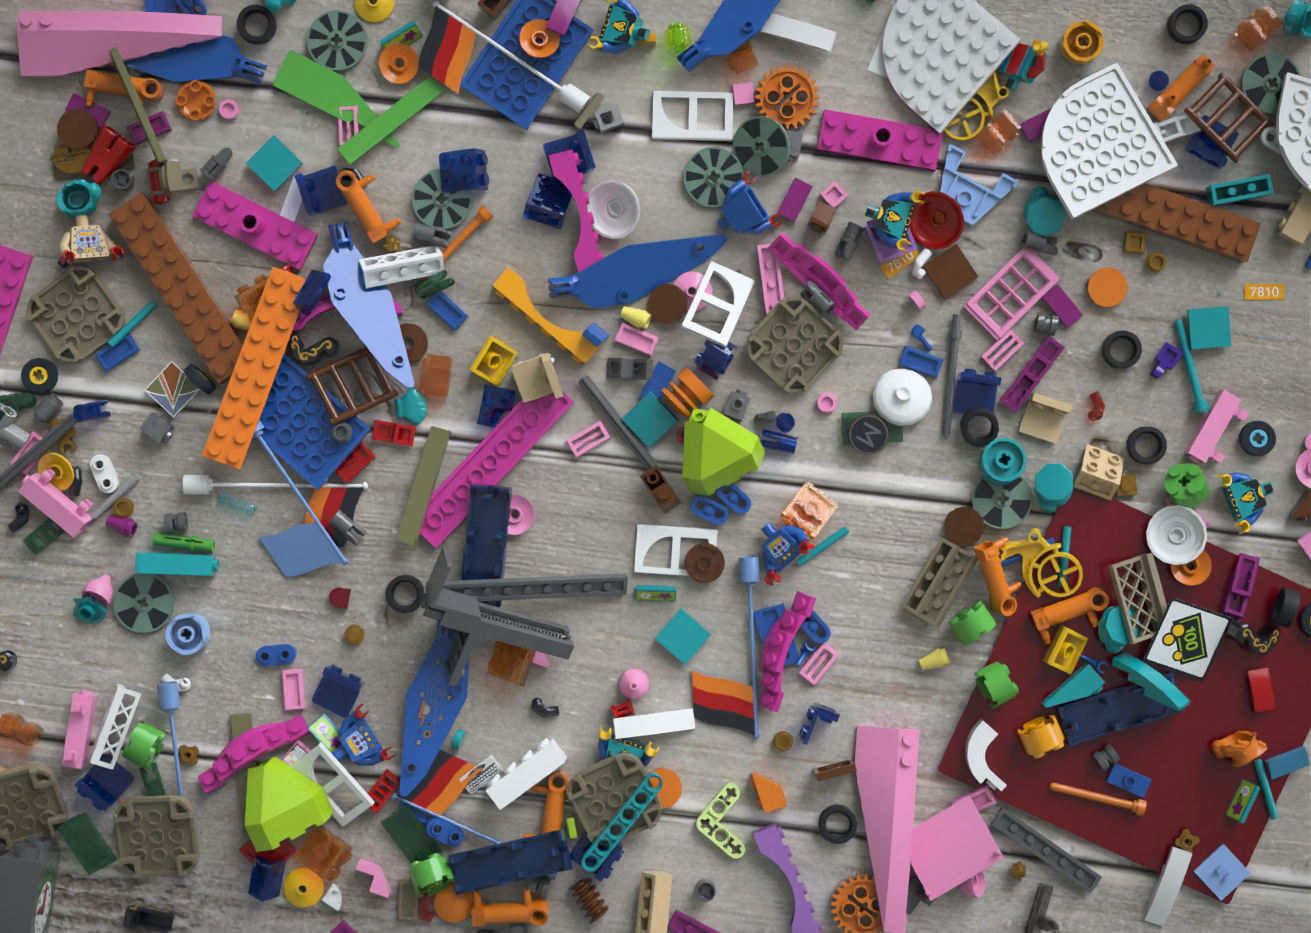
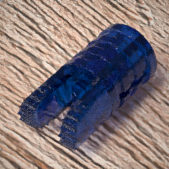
M107 399L78 404L73 408V416L79 423L110 417L111 413L110 411L101 412L100 407L108 404Z
M763 429V436L777 440L776 442L761 440L760 442L763 447L794 455L798 437Z

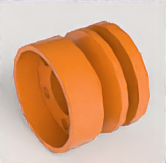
M685 366L676 375L681 384L677 386L670 381L668 384L674 391L671 393L666 387L661 391L664 393L667 402L679 414L690 420L692 414L688 409L690 407L693 410L694 408L698 409L695 404L696 401L706 405L714 395Z

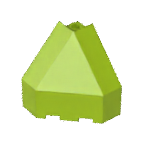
M711 407L709 411L694 408L689 422L685 421L682 478L690 493L709 496L715 493V490L721 486H728L741 479L740 476L749 471L752 473L759 469L765 455V450L758 436Z
M273 756L268 762L261 763L257 767L248 768L245 828L256 852L273 850L280 846V841L286 838L293 840L306 833V828L314 824L317 827L324 824L334 813L321 785L276 756Z

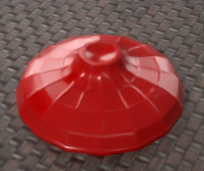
M930 191L925 193V195L921 194L918 200L924 201V203H915L909 225L913 238L917 243L928 249L940 250L950 247L958 241L964 230V215L960 205L954 198L944 192Z

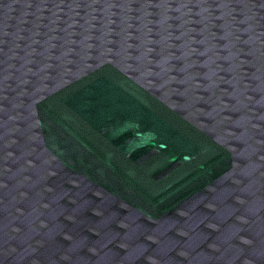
M50 518L22 540L35 555H40L66 532L56 524L60 528L57 532L51 525L54 521ZM46 527L54 534L52 537L45 530ZM39 533H41L47 539L46 542H44L41 539V537L38 535ZM35 539L41 546L37 547L32 540Z

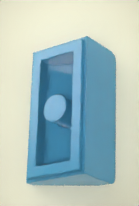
M1303 746L1264 760L1271 779L1310 765L1306 748Z

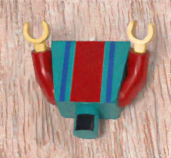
M1041 39L1033 41L1032 46L1021 43L1016 46L1000 65V72L1008 77L1005 87L1016 91L1020 81L1030 84L1045 70V61L1048 55L1044 51L1049 47L1047 42H1042Z

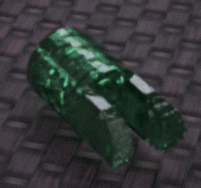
M444 269L416 283L415 289L419 297L425 300L453 286L455 281L449 278L440 282L448 274Z
M15 393L0 396V401L15 411L32 408L37 404V399L31 393Z
M157 763L152 764L151 768L156 779L148 781L146 769L143 767L139 768L148 796L167 795Z

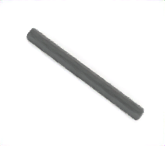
M588 375L582 377L579 380V384L647 470L656 465L660 468Z
M73 413L69 414L0 475V491L79 422L78 417Z

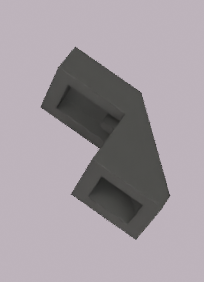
M608 358L607 378L652 380L653 360Z

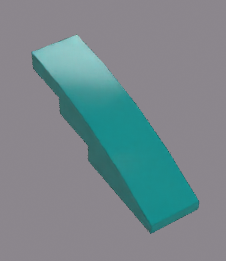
M1125 652L1113 658L1112 666L1128 672V681L1145 688L1144 696L1176 711H1180L1189 705L1190 701L1170 681L1141 660Z

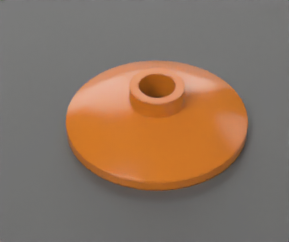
M535 19L526 23L521 29L519 36L520 45L528 55L535 58H545L557 50L560 35L546 29L548 21ZM541 39L543 43L538 44L536 40Z
M394 43L382 51L379 58V68L387 80L402 84L412 80L417 74L419 58L415 50L409 45ZM401 59L403 61L402 67H397V60Z
M1205 550L1196 559L1188 562L1194 565L1192 570L1187 568V564H1170L1171 572L1176 580L1189 586L1204 582L1212 569L1211 559Z

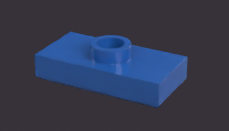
M1113 763L1106 779L1107 782L1143 798L1152 780Z

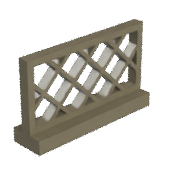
M1153 553L1140 554L1109 565L1129 643L1135 644L1154 637L1167 604ZM1134 562L1136 565L1137 574L1131 570ZM1118 567L1124 570L1122 579L1118 576L1116 569ZM1129 575L1135 578L1132 586L1126 582ZM1139 582L1141 583L1142 593L1137 590ZM1124 587L1130 590L1127 598L1123 594ZM1134 594L1140 597L1138 605L1132 602ZM1144 601L1146 602L1148 612L1142 609ZM1129 607L1135 609L1133 618L1129 616ZM1140 614L1145 617L1143 625L1137 622ZM1150 621L1154 632L1147 629ZM1135 626L1141 629L1137 638H1135L1133 631Z

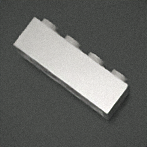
M545 738L537 744V749L534 752L531 750L527 751L521 756L519 763H511L503 771L504 774L501 776L496 774L489 780L486 792L499 810L566 762L567 756L553 738L550 740Z

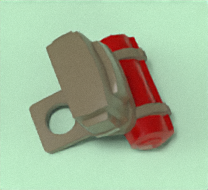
M173 158L166 160L162 165H159L156 159L148 162L147 172L150 176V196L153 203L163 205L170 201V197L178 196L182 190L198 188L197 170L195 168L181 169L180 161ZM186 173L193 177V182L190 185L182 182V176Z

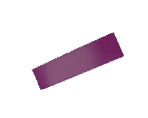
M558 0L546 29L565 37L582 0Z
M1048 335L999 401L1016 413L1053 365L1056 358L1064 350L1065 346Z
M1239 553L1220 612L1222 615L1233 618L1231 623L1235 621L1241 622V618L1244 617L1248 598L1251 597L1260 558Z

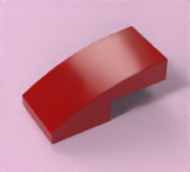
M374 420L371 439L413 447L416 427Z
M1268 668L1247 671L1254 713L1275 711Z

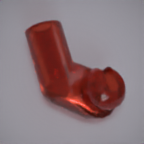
M1096 391L1089 395L1094 404L1093 410L1088 413V418L1091 421L1100 420L1105 410V404L1099 391Z
M427 892L424 893L420 902L419 914L423 922L430 923L434 913L428 910L434 895H428Z

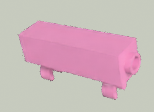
M1226 390L1218 392L1210 406V410L1206 413L1184 452L1189 456L1188 459L1196 464H1199V462L1206 463L1210 457L1212 460L1222 463L1225 455L1215 451L1214 448L1232 416L1241 421L1247 419L1249 413L1238 408L1242 399Z
M50 468L41 475L38 472L32 476L27 475L22 480V487L18 492L73 538L83 533L93 519L86 513L93 503L88 499L84 502L82 501L79 505L71 501L49 482L56 474Z
M80 690V692L73 694L61 766L79 769L86 767L97 695H92V691Z

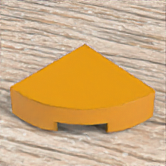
M650 33L646 41L638 39L637 44L656 45V34Z

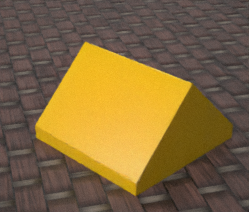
M490 335L469 370L499 386L518 352Z
M1060 625L1043 661L1066 673L1072 674L1089 638Z

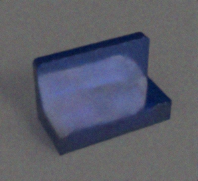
M311 270L293 301V304L302 314L309 315L331 278L329 273Z
M262 856L255 857L248 894L261 902L278 897L280 895L286 861L281 859L270 862Z

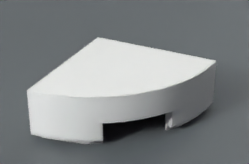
M333 883L321 901L339 911L342 905V894L338 886Z

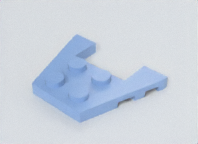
M949 144L940 192H944L956 200L962 209L964 222L972 226L1011 191L1019 181L1002 173L993 191L956 171L966 152Z

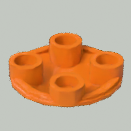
M193 80L183 85L175 98L181 114L187 119L194 121L204 120L209 117L216 106V96L213 89L205 82Z
M449 883L450 887L436 893L434 908L437 915L443 920L450 923H458L465 920L471 914L473 896L471 892L456 895L454 883Z

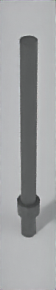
M953 314L952 330L949 331L951 342L942 432L945 435H950L958 343L962 332L960 331L961 315Z

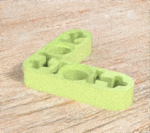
M727 783L698 816L696 825L699 831L730 857L737 859L745 853L744 843L719 823L740 796L739 787L735 783ZM734 787V792L736 795L729 796L727 801L730 803L727 805L726 802L719 797L722 795L723 798H725L728 794L726 789H732ZM714 803H722L724 810L721 813L714 812L712 809ZM708 818L710 819L709 824L712 827L715 824L718 826L712 831L711 835L708 833L711 831L710 828L707 826L701 827V819L706 820ZM722 830L726 833L724 841L715 839L717 831ZM730 837L733 838L731 840L733 845H740V853H732L733 849L729 844L726 848L723 846L728 843Z

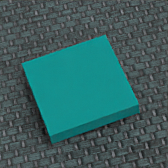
M273 135L246 164L276 192L303 165V162Z
M1228 306L1187 310L1190 350L1232 346Z
M651 391L622 418L628 427L649 448L679 420Z
M680 608L655 639L686 665L711 636V633Z

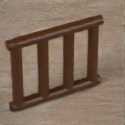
M1221 72L1217 77L1218 80L1191 108H1186L1184 112L1234 163H1237L1240 159L1239 156L1266 128L1272 127L1273 122L1228 76ZM1225 85L1232 94L1204 121L1197 112ZM1239 99L1246 106V109L1219 136L1211 127ZM1253 114L1260 123L1232 150L1225 141Z
M367 347L306 375V378L312 381L331 417L329 420L332 426L399 395L396 389L393 390L380 364ZM364 356L368 358L386 392L378 397H374L356 363V360ZM347 364L367 399V402L356 406L337 370ZM329 372L349 410L339 415L319 377Z

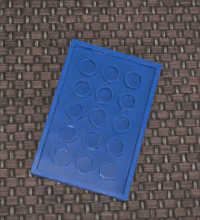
M516 0L491 39L556 84H559L594 29L574 17L565 37L560 35L559 46L552 55L545 58L532 57L520 45L519 36L521 29L526 23L535 19L549 21L556 4L550 0ZM537 39L536 43L541 44L543 43V41L541 39ZM489 42L460 84L462 88L525 130H528L555 90V87Z
M284 353L260 417V421L264 425L261 437L269 448L312 486L320 490L372 429L357 416L351 417L343 421V423L351 426L353 430L352 438L345 443L337 442L332 435L335 425L332 426L329 419L331 417L312 381L306 378L308 373ZM326 390L338 415L349 410Z

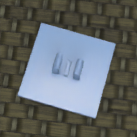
M1224 844L1219 846L1194 870L1221 901L1251 874Z

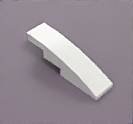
M771 14L759 32L771 35L774 38L791 41L797 45L831 52L836 37V32L776 14Z
M1187 114L1180 117L1176 116L1160 123H1153L1165 144L1202 131Z
M693 708L613 718L616 739L695 729Z
M1171 846L1167 862L1163 865L1158 882L1155 883L1144 917L1145 921L1164 927L1185 877L1192 856L1191 852Z

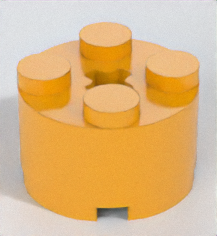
M1076 22L1063 33L1060 39L1059 50L1063 57L1072 64L1081 66L1088 64L1102 51L1104 45L1103 34L1100 28L1092 22ZM1081 40L1084 41L1082 47L1079 45V41Z
M1049 715L1050 719H1045L1044 716L1038 717L1025 723L1022 731L1018 729L1017 732L1028 755L1040 758L1046 754V751L1051 749L1058 750L1064 746L1063 741L1065 738L1054 715Z

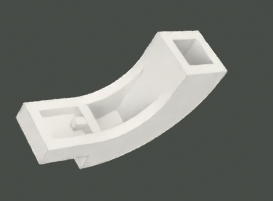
M980 718L971 729L966 740V762L972 775L980 783L987 778L986 783L992 789L998 788L1002 791L1007 785L988 768L985 761L986 749L998 733Z

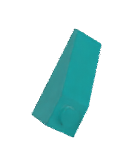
M1085 663L1046 697L1041 704L1047 708L1088 697L1092 694L1096 695L1103 689L1102 685L1105 682L1089 664Z

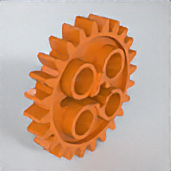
M786 64L785 70H782L781 66L778 65L777 72L771 68V76L764 74L763 76L766 81L759 80L758 83L762 88L758 87L755 90L760 93V95L754 97L755 100L760 101L756 104V108H762L759 115L765 114L766 117L776 120L781 125H785L786 130L789 129L790 125L796 130L797 123L803 127L805 125L804 119L810 122L809 114H816L812 107L816 108L819 106L817 102H814V100L820 99L819 95L814 94L819 90V87H813L816 80L809 81L808 79L811 74L809 73L804 76V68L797 72V65L792 70L789 69L788 64ZM790 79L793 83L792 87H783L782 80ZM799 84L800 88L792 94L790 98L791 101L786 100L782 104V106L777 111H775L774 108L784 98L783 94L788 95L794 89V87ZM804 93L807 96V100L799 102L796 99V95ZM768 94H777L778 101L770 102L767 97ZM789 107L792 109L793 114L788 117L784 116L782 109Z
M856 873V879L849 875V882L842 879L843 887L836 885V889L839 892L832 893L836 900L830 901V904L835 906L830 909L831 913H837L833 920H840L837 927L844 926V933H847L849 930L850 933H877L878 929L883 932L879 907H872V901L878 899L874 874L870 879L867 873H864L863 878H860L859 874ZM857 888H865V894L857 896L855 894ZM848 895H852L861 904H864L866 902V906L868 907V909L877 913L878 916H873L865 908H861L860 910L858 903L849 899ZM846 904H853L854 909L852 912L847 913L843 910ZM862 916H870V922L868 924L860 923Z

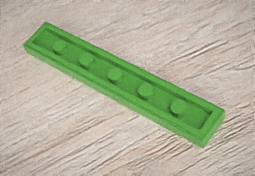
M428 77L337 150L348 164L352 165L445 92V90L434 77Z

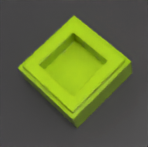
M575 815L568 816L566 822L569 838H577L578 831Z

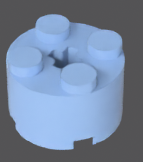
M186 613L175 617L166 629L168 645L183 655L193 654L202 650L210 639L208 622L203 616L195 613ZM191 631L192 635L190 637L185 636V632Z

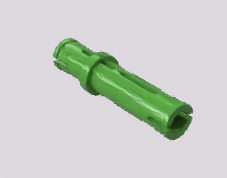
M157 532L153 535V545L185 548L193 552L201 550L213 553L215 549L214 539H202L194 535L186 537Z

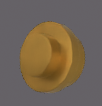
M1153 252L1147 256L1146 266L1152 272H1160L1166 266V258L1162 253Z
M120 498L114 503V512L119 517H129L134 511V504L128 498Z
M350 625L344 632L345 640L352 645L361 643L365 636L364 630L359 625Z
M780 731L774 735L773 744L777 750L787 751L793 745V738L790 733Z
M1022 861L1013 863V879L1022 881L1023 877H1026V865H1022Z

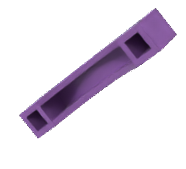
M772 823L753 831L761 854L774 861L786 874L791 884L794 897L793 916L790 922L792 932L819 933L823 931L819 920L814 921L811 914L815 912L811 901L807 902L804 895L807 894L804 883H799L797 879L800 873L796 863L792 865L789 859L792 856L788 845L784 846L782 838H785L781 826L776 827V824Z

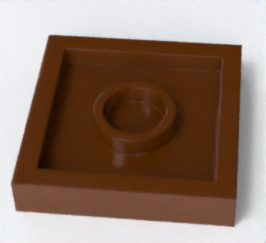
M957 244L922 266L944 300L979 277Z
M852 759L813 769L817 781L857 772Z

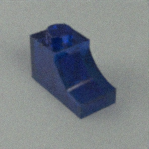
M485 385L477 424L495 428L500 416L508 410L512 411L516 391Z

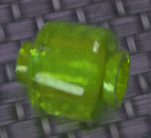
M684 22L668 24V28L664 31L666 46L669 49H674L675 53L685 51L686 47L692 43L690 27L684 25Z

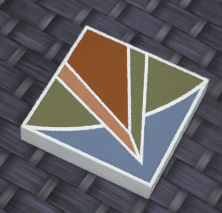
M173 361L145 389L173 418L201 390Z

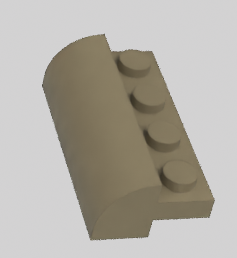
M941 537L901 607L939 628L979 559Z

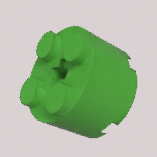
M1185 463L1171 466L1168 469L1164 479V487L1171 503L1194 510L1203 501L1207 500L1209 487L1198 465Z
M981 600L973 603L970 609L964 607L956 613L957 616L948 621L949 626L964 646L981 638L980 635L984 632L988 633L996 626V622Z
M997 661L974 673V676H978L975 681L985 700L987 698L990 699L992 703L989 705L993 709L1015 698L1016 694L1019 693L1017 685L1011 682L1008 676L1010 675L1008 667L1005 664L1001 665Z
M142 721L130 735L129 745H125L122 757L149 770L154 762V755H159L164 747L163 741L167 734Z
M439 853L428 856V859L425 861H415L409 865V875L417 896H423L422 893L428 892V895L436 894L450 887V881L452 883L455 882L447 858L440 857Z

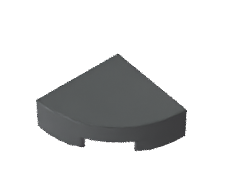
M775 411L755 416L756 423L776 419Z

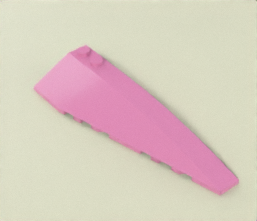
M18 11L17 39L21 77H63L69 73H79L93 67L106 66L105 64L113 63L109 51L117 47L124 62L148 56L150 53H160L166 51V49L184 47L186 44L194 42L201 43L221 38L223 18L221 16L131 11Z
M857 726L854 761L857 772L855 773L883 932L904 933L914 821L919 730Z

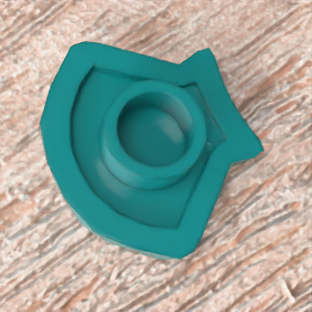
M412 387L400 399H394L396 419L402 417L411 424L418 426L426 417L428 410L425 396L417 389Z
M91 596L73 599L76 603L73 615L76 618L90 624L103 621L107 610L100 603L93 601Z

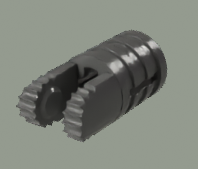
M226 147L216 156L212 155L200 171L214 182L219 174L226 169L227 166L225 164L233 156L231 148Z
M848 222L835 251V256L850 260L865 228L853 222Z
M416 223L413 240L448 248L449 242L437 238L435 235L449 238L452 231Z
M1028 230L1023 232L1020 240L1021 248L1053 256L1058 253V248L1053 246L1057 244V238L1051 236L1044 237Z
M808 280L805 285L808 291L803 290L800 295L821 313L823 317L828 316L835 309L836 303L812 281Z
M340 509L328 522L355 546H357L359 540L348 530L352 528L361 536L367 534L363 528L347 517L346 514L342 513Z

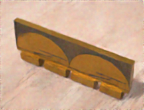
M66 145L54 147L55 155L51 156L55 179L82 176L80 172L91 152L90 146L80 150L72 149L73 152H70V148ZM133 153L114 171L135 168ZM96 167L92 174H95L99 168Z

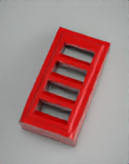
M386 769L367 793L380 803L378 806L373 804L369 807L375 814L379 812L400 785V778L389 769ZM388 777L395 785L392 786L384 778ZM380 783L390 790L389 793L379 786ZM377 790L385 798H380L377 794L374 793V791Z

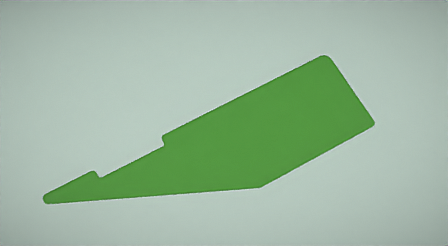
M292 50L288 52L273 82L275 87L345 122L350 123L352 120L354 121V110H341L340 112L339 107L357 105V123L365 127L377 118L375 113L344 76ZM392 134L383 139V141L397 148L400 147V144Z

